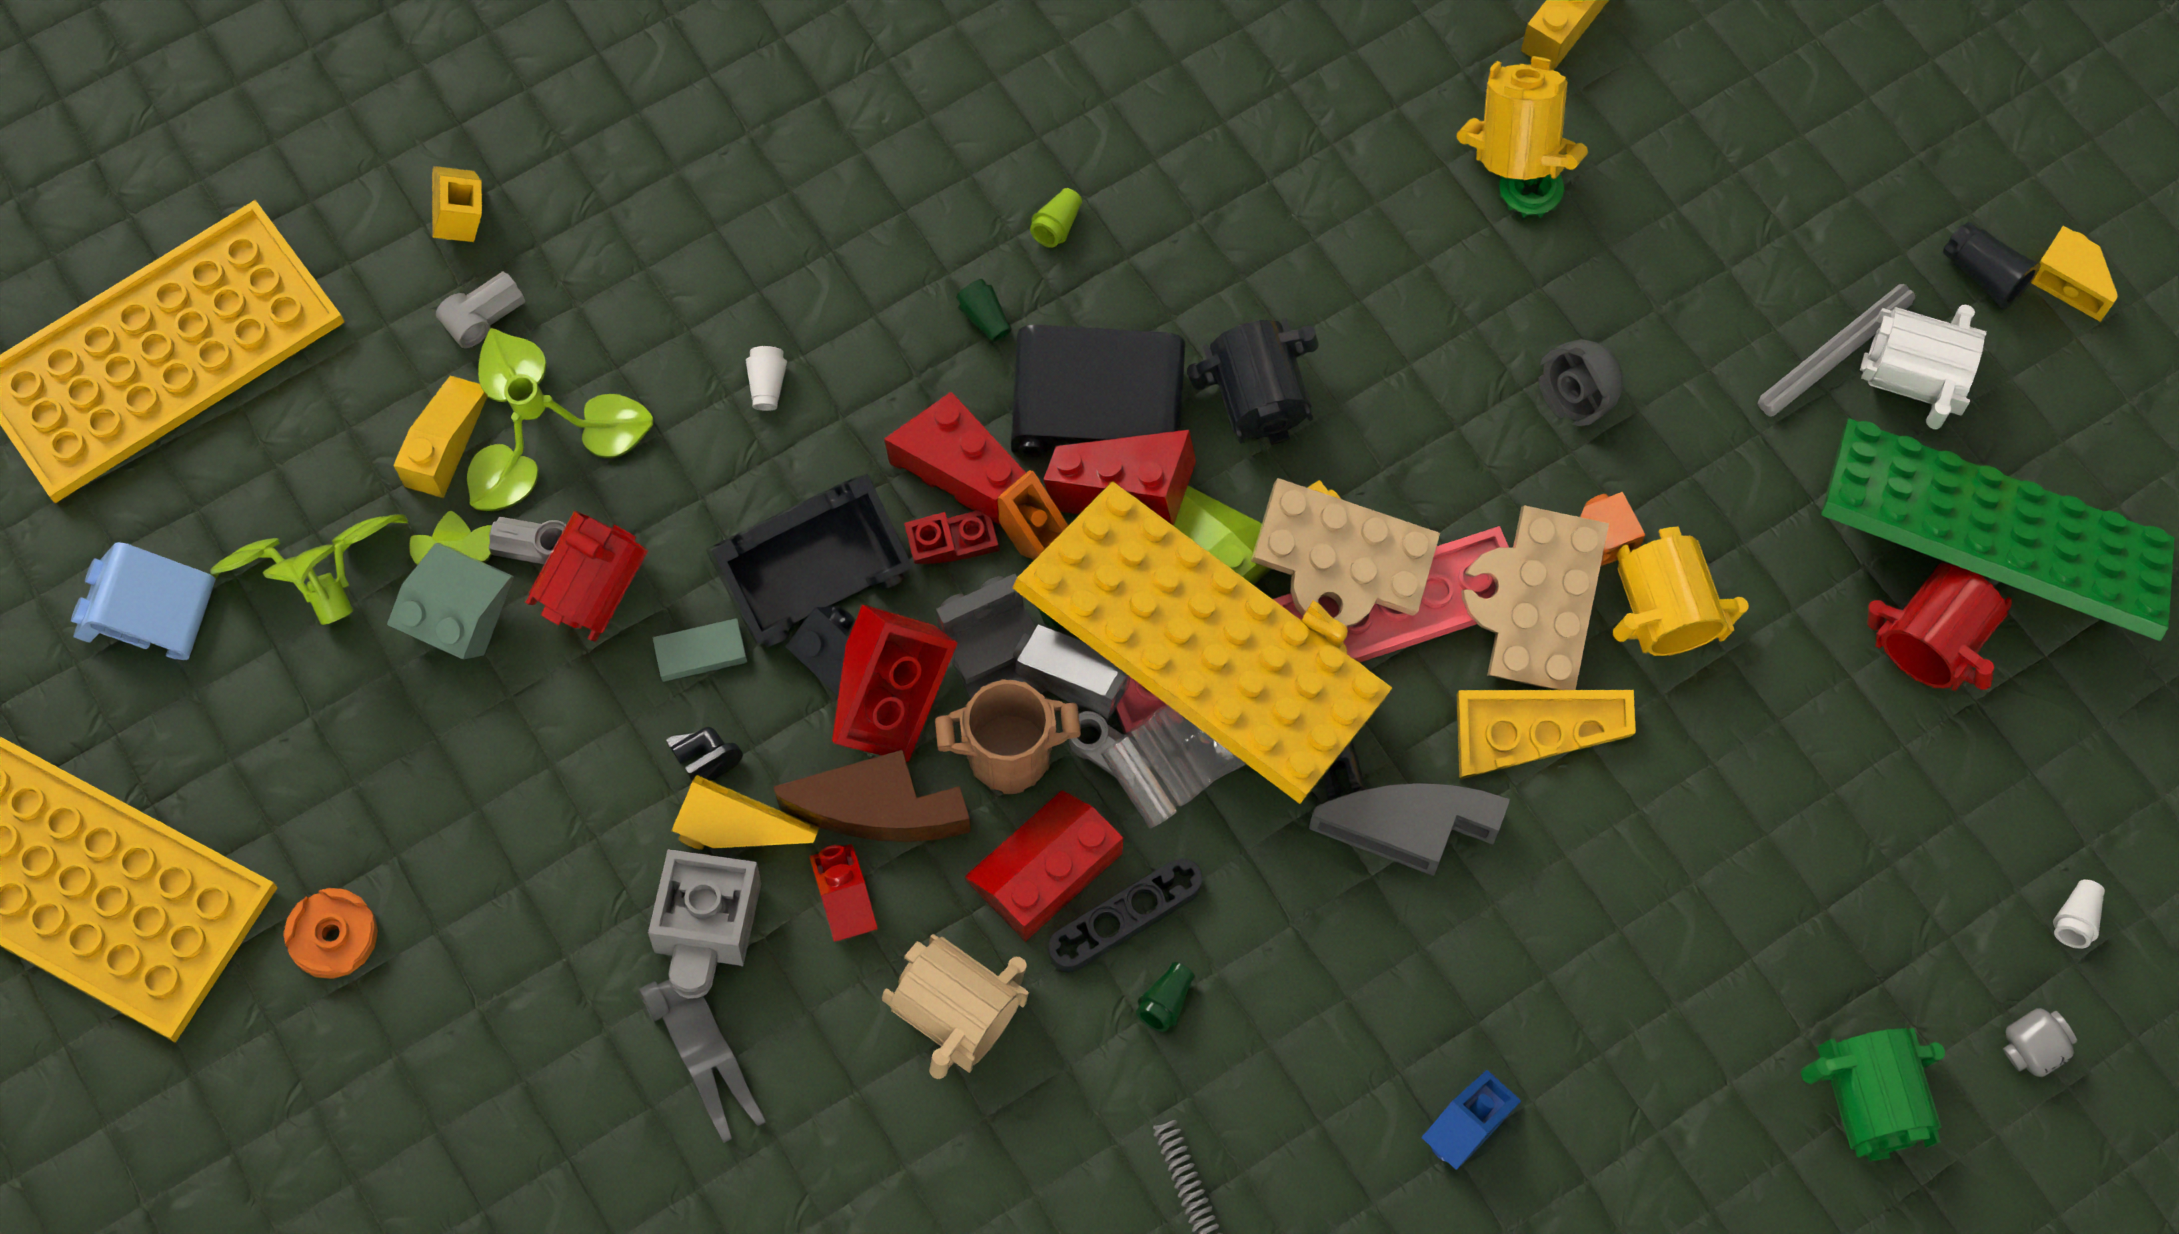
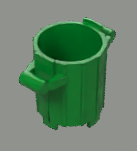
M1914 1028L1876 1031L1845 1039L1836 1043L1835 1038L1830 1039L1817 1047L1820 1058L1801 1070V1077L1808 1084L1822 1080L1831 1081L1850 1149L1856 1151L1858 1158L1867 1155L1869 1162L1889 1159V1152L1912 1147L1919 1140L1924 1141L1925 1148L1932 1147L1941 1142L1938 1134L1941 1125L1924 1068L1943 1059L1945 1049L1938 1042L1919 1046Z

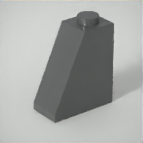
M1039 624L1032 636L1026 633L1022 636L1013 653V657L1017 658L1016 674L1068 703L1077 704L1078 708L1083 711L1100 714L1106 720V723H1108L1129 685L1130 676L1086 643Z

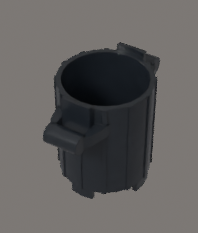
M1287 318L1282 319V324L1279 321L1259 320L1240 324L1223 332L1210 344V348L1204 345L1203 349L1207 359L1200 363H1193L1187 368V375L1193 388L1201 390L1206 386L1219 385L1233 432L1236 433L1241 444L1245 443L1244 438L1260 439L1264 437H1269L1271 445L1278 444L1290 439L1289 429L1298 426L1307 417L1309 421L1313 420L1312 405L1296 359L1307 352L1311 353L1318 349L1319 342L1313 327L1307 325L1299 330L1291 331Z

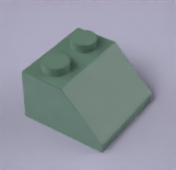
M435 543L402 584L387 625L461 659L484 656L514 576L441 543Z

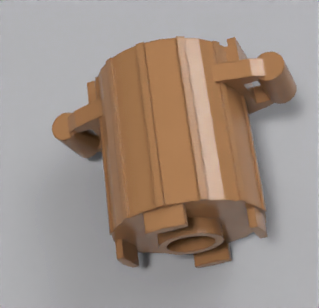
M1001 679L1000 681L982 686L970 702L968 701L967 707L953 711L948 716H940L935 719L938 750L967 755L973 775L983 784L990 787V789L1003 791V794L1024 792V789L1036 785V782L1049 769L1052 747L1064 743L1067 739L1081 736L1077 704H1065L1056 700L1044 699L1042 694L1024 681ZM1056 711L1061 713L1062 733H1056ZM960 721L962 743H955L953 722Z

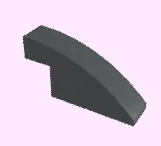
M1425 783L1387 785L1357 791L1315 807L1309 829L1434 876L1451 829L1494 844L1510 799L1485 791L1454 785Z

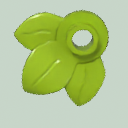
M448 511L437 524L432 537L427 535L411 536L410 555L415 564L418 565L435 543H441L485 563L492 555L489 551V534L492 525L482 526L471 532L460 516L453 511Z

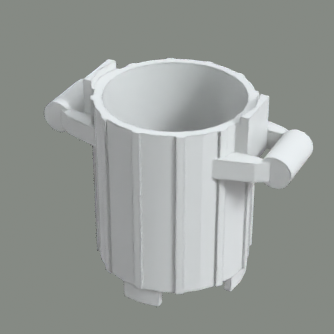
M1969 305L1960 306L1951 323L1894 307L1892 311L1882 308L1876 322L1881 323V326L1874 336L1869 353H1864L1860 371L1864 372L1861 379L1868 380L1870 386L1932 404L1926 423L1932 429H1939L1949 413L1962 416L1970 402V399H1967L1966 396L1979 365L1986 331L1970 327L1975 311Z

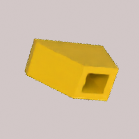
M433 166V238L474 242L482 216L481 179L475 171Z

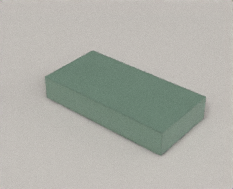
M737 618L652 637L662 682L747 663Z

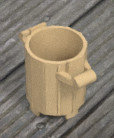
M932 934L929 946L926 947L917 941L904 956L909 963L899 978V986L895 993L886 988L882 995V1001L890 1006L892 1012L941 1046V1048L933 1052L929 1068L932 1077L941 1079L946 1076L949 1067L954 1062L970 1073L972 1066L986 1055L1004 1032L1018 1006L1024 1007L1026 1005L1029 992L1020 986L1026 970V962L1023 958L1013 957L1010 959L1008 967L997 976L944 937L938 938Z

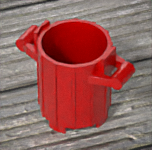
M575 510L530 589V595L525 603L535 606L537 601L546 605L541 616L557 625L563 622L576 629H581L582 626L591 629L592 631L587 639L596 642L607 627L649 550L635 542L637 537L614 524L611 528Z
M1942 562L1935 568L1903 610L1885 605L1880 600L1872 601L1868 606L1867 625L1872 630H1878L1875 647L1880 649L1883 646L1885 653L1888 654L1897 667L1914 678V680L1933 688H1951L1953 685L1952 690L1955 692L1963 681L1975 684L1978 689L1985 690L1992 685L1994 664L1990 660L1983 659L1977 653L2008 615L2012 600L2010 597L2004 600L1993 585L1984 579L1983 575Z

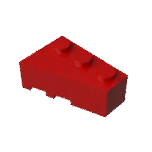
M952 391L884 438L891 465L900 470L902 467L921 477L923 483L932 488L934 486L941 488L953 495L957 502L974 511H980L999 525L998 497L1026 474Z
M1183 430L1056 446L1043 479L1047 493L1060 512L1081 514L1113 481L1174 526L1196 464L1190 431Z

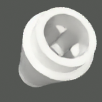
M771 346L754 347L750 349V357L746 359L751 398L753 400L752 407L756 410L771 411L778 408V400L787 366V360L783 358V350Z
M2092 880L2079 881L2077 887L2054 918L2055 937L2063 944L2082 949L2087 948L2091 942L2098 938L2103 896L2105 893V889L2099 883Z

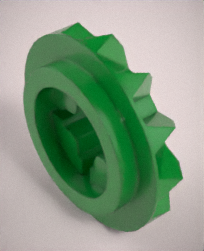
M1551 174L1546 177L1528 180L1501 176L1499 181L1500 198L1505 200L1508 210L1515 209L1521 212L1523 218L1529 214H1537L1541 218L1546 212L1550 210L1555 211L1564 193V182L1560 174L1556 179L1551 178ZM1540 182L1537 191L1538 195L1533 192L1528 195H1522L1525 187L1524 184L1531 187Z

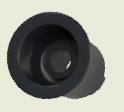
M1967 222L1959 227L1943 249L1944 255L1953 260L1957 268L1986 291L2002 310L2009 307L2023 294L2041 267L2039 262L2010 248L1986 230H1979L1971 222Z

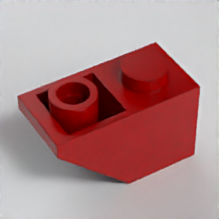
M832 845L822 849L818 854L809 856L834 942L878 929L853 845Z

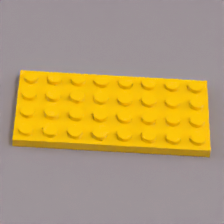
M254 200L0 354V425L54 503H57L342 325L345 321L257 201Z
M1113 481L1017 577L1012 589L1299 804L1310 793L1392 690L1391 686L1337 646L1328 642L1318 632L1307 627L1299 618Z
M0 737V947L176 1043L278 887L261 875Z

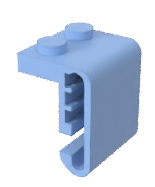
M117 542L100 560L94 558L89 567L85 582L91 584L87 599L80 597L73 611L71 622L77 623L73 637L90 643L101 633L143 649H147L150 643L168 649L166 657L187 660L193 649L216 579L214 576L138 547Z

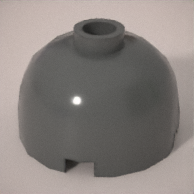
M1584 339L1570 341L1554 348L1542 358L1540 365L1544 364V374L1538 377L1539 387L1545 402L1558 417L1563 418L1566 413L1572 420H1576L1573 425H1590L1602 418L1617 404L1624 386L1623 373L1618 360L1601 343Z

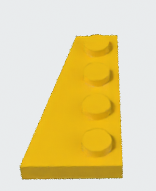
M1459 690L1457 692L1459 780L1633 736L1636 733L1634 690Z

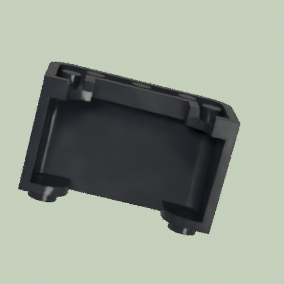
M1028 325L1022 327L1017 333L1011 452H1019L1027 457H1039L1052 448L1053 440L1094 442L1180 431L1185 340L1176 334L1166 332L1051 325Z
M868 474L858 475L706 549L714 568L756 644L764 641L767 647L790 637L787 629L792 627L795 622L809 616L815 607H828L868 586L880 584L882 590L892 587L905 580L903 572L913 567Z

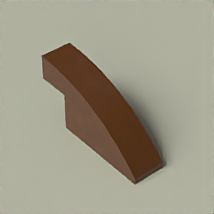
M903 750L773 786L781 810L819 828L851 837L876 841L914 842L943 839L971 832L970 818L960 786L916 798Z

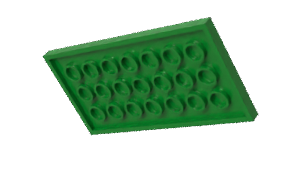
M1848 418L1841 435L1821 512L1822 516L2158 641L2162 640L2169 627L2175 537L2168 535L2158 527L2143 526L2129 521L2117 512L2102 511L2088 506L2076 497L2061 496L2047 491L2035 482L2028 480L2020 481L2006 476L1994 467L1979 466L1965 461L1953 452L1938 451L1924 446L1912 437L1897 436L1883 431L1871 422H1859Z

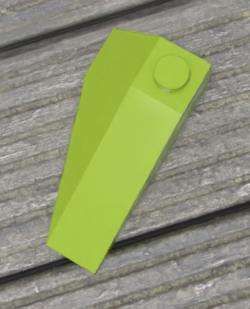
M1187 486L1174 524L1175 528L1253 585L1272 570V568L1251 562L1262 525L1260 522Z

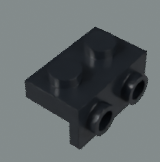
M839 606L815 607L785 647L838 696L845 647L854 626L855 618Z

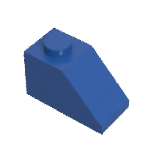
M1486 1070L1448 1105L1422 1136V1139L1431 1146L1432 1151L1438 1158L1448 1162L1457 1170L1510 1115L1521 1100L1493 1074Z

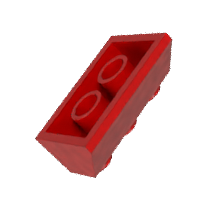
M1061 790L964 878L1026 942L1123 854V837L1093 806Z

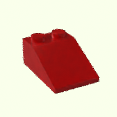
M862 604L845 647L832 741L837 745L881 756L903 750L905 761L909 762L958 642L933 624Z

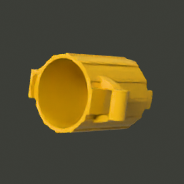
M1532 56L1531 65L1520 64L1501 67V62L1497 61L1490 68L1486 88L1484 121L1471 118L1457 132V139L1460 143L1469 144L1477 148L1476 160H1481L1488 171L1513 179L1528 180L1546 177L1551 174V178L1556 179L1564 170V167L1569 170L1575 169L1588 154V149L1584 144L1575 143L1562 137L1567 80L1566 76H1562L1559 72L1550 69L1551 60Z
M1679 526L1660 529L1661 539L1632 550V552H1630L1628 545H1624L1617 552L1616 556L1619 561L1617 569L1633 613L1626 614L1613 629V636L1620 642H1624L1627 639H1638L1643 653L1649 652L1653 656H1670L1693 650L1716 638H1719V641H1724L1734 631L1733 624L1748 610V602L1742 597L1719 599L1699 541L1690 535L1682 536Z

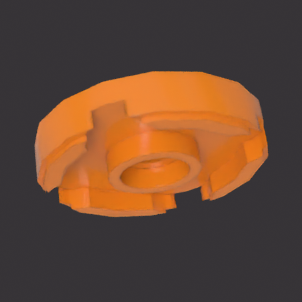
M326 888L319 890V893L309 898L306 896L296 904L287 918L284 940L290 957L301 970L314 977L334 979L351 974L367 961L375 948L378 929L375 915L361 897L346 889ZM333 929L340 931L336 940L326 941L329 931Z

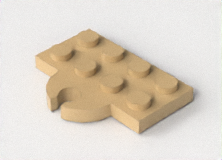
M1277 478L1272 488L1251 562L1292 575L1290 592L1295 608L1302 616L1305 615L1312 600L1318 603L1319 598L1330 597L1339 606V613L1334 619L1350 628L1365 618L1375 603L1411 616L1418 613L1440 533Z
M1524 505L1521 507L1513 548L1499 547L1480 555L1468 567L1465 575L1473 578L1479 574H1487L1493 578L1496 584L1494 594L1488 599L1479 597L1473 590H1461L1462 600L1468 615L1480 627L1496 633L1487 676L1553 690H1576L1609 523Z

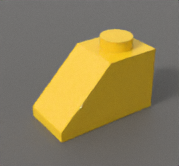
M2062 226L2039 262L2041 267L2031 283L2101 322L2118 298L2101 248L2082 233L2074 232Z

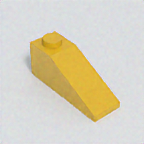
M449 376L410 427L393 465L404 487L444 498L488 397L480 384Z
M697 775L692 781L671 831L680 834L679 841L703 850L705 845L711 848L813 843L819 827Z

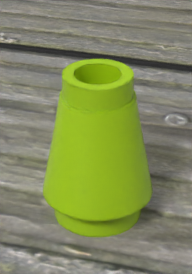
M1064 188L1032 216L1030 233L1038 243L1052 248L1066 241L1079 207L1082 205L1080 195L1072 189Z

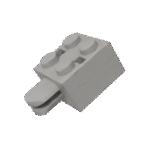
M667 850L648 934L654 953L672 956L668 975L674 991L680 996L691 999L706 995L712 986L717 962L744 966L761 888L757 862Z

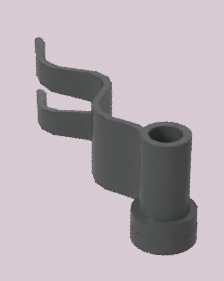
M670 979L660 984L654 981L639 988L641 998L653 1022L663 1018L678 1053L689 1070L705 1108L723 1143L731 1140L732 1137L712 1072L714 1067L720 1072L730 1091L757 1126L766 1123L746 1085L730 1047L724 1040L704 996L691 999L680 996L674 991Z

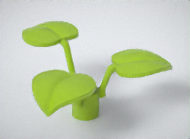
M491 328L480 353L478 367L479 382L489 398L497 402L508 401L514 413L511 419L514 422L516 447L513 452L506 445L494 444L481 449L474 456L467 472L471 507L482 511L502 510L516 505L532 492L538 479L539 470L533 459L521 456L524 451L522 421L524 419L538 418L543 413L545 407L551 408L575 426L585 428L582 433L584 446L589 452L602 458H616L632 450L653 426L654 419L651 413L643 405L628 397L617 394H603L590 399L584 407L586 420L577 418L554 402L550 395H544L538 384L544 378L547 367L546 358L542 350L526 339L511 336Z
M402 514L370 518L353 525L332 540L333 544L316 547L299 554L297 557L285 560L273 548L280 544L278 538L253 542L241 547L215 564L210 569V575L216 579L221 572L239 568L258 557L272 558L276 564L263 571L264 577L293 582L303 593L306 602H311L320 624H329L353 612V608L343 589L349 586L345 576L344 551L351 544L366 538L389 523H408V520ZM334 551L337 578L334 579L331 573L317 577L313 567ZM306 577L310 580L307 585L304 583Z

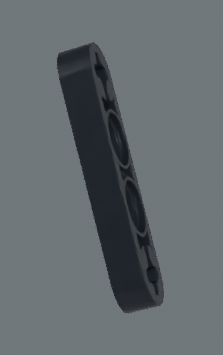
M1179 858L1173 860L1062 927L1052 935L1049 941V958L1056 969L1063 972L1080 970L1191 902L1198 896L1202 886V873L1199 866L1188 859ZM1179 872L1183 877L1190 874L1192 876L1189 884L1190 888L1185 890L1182 885H1178L1169 890L1168 898L1171 901L1167 903L1162 890L1156 883L1161 882L1162 889L1164 890L1174 883V873ZM1140 893L1151 894L1157 901V907L1152 913L1147 915L1137 913L1131 904L1133 898ZM1111 916L1115 918L1120 926L1118 933L1110 938L1099 936L1093 926L1100 917ZM1086 928L1089 940L1096 947L1090 949L1089 943L1086 941L1077 947V957L1075 959H1071L1068 955L1060 957L1058 955L1061 952L1060 943L1067 941L1070 946L1078 943L1083 939V933L1080 930Z

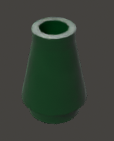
M979 279L964 287L957 294L956 299L960 303L958 309L987 335L991 343L1001 340L1011 332L1012 328L1005 318L992 285H987L983 279Z
M1173 962L1168 970L1138 999L1139 1007L1136 1010V1015L1140 1021L1159 1032H1166L1169 1026H1175L1189 987L1195 978L1194 973L1185 965Z

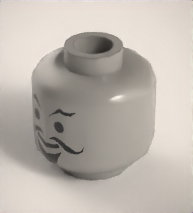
M2037 1008L2006 1028V1038L2009 1045L2004 1047L2003 1051L2018 1072L2027 1068L2031 1074L2043 1077L2073 1058L2074 1050L2072 1045L2077 1042V1039L2067 1022L2057 1011L2049 1013L2045 1009Z

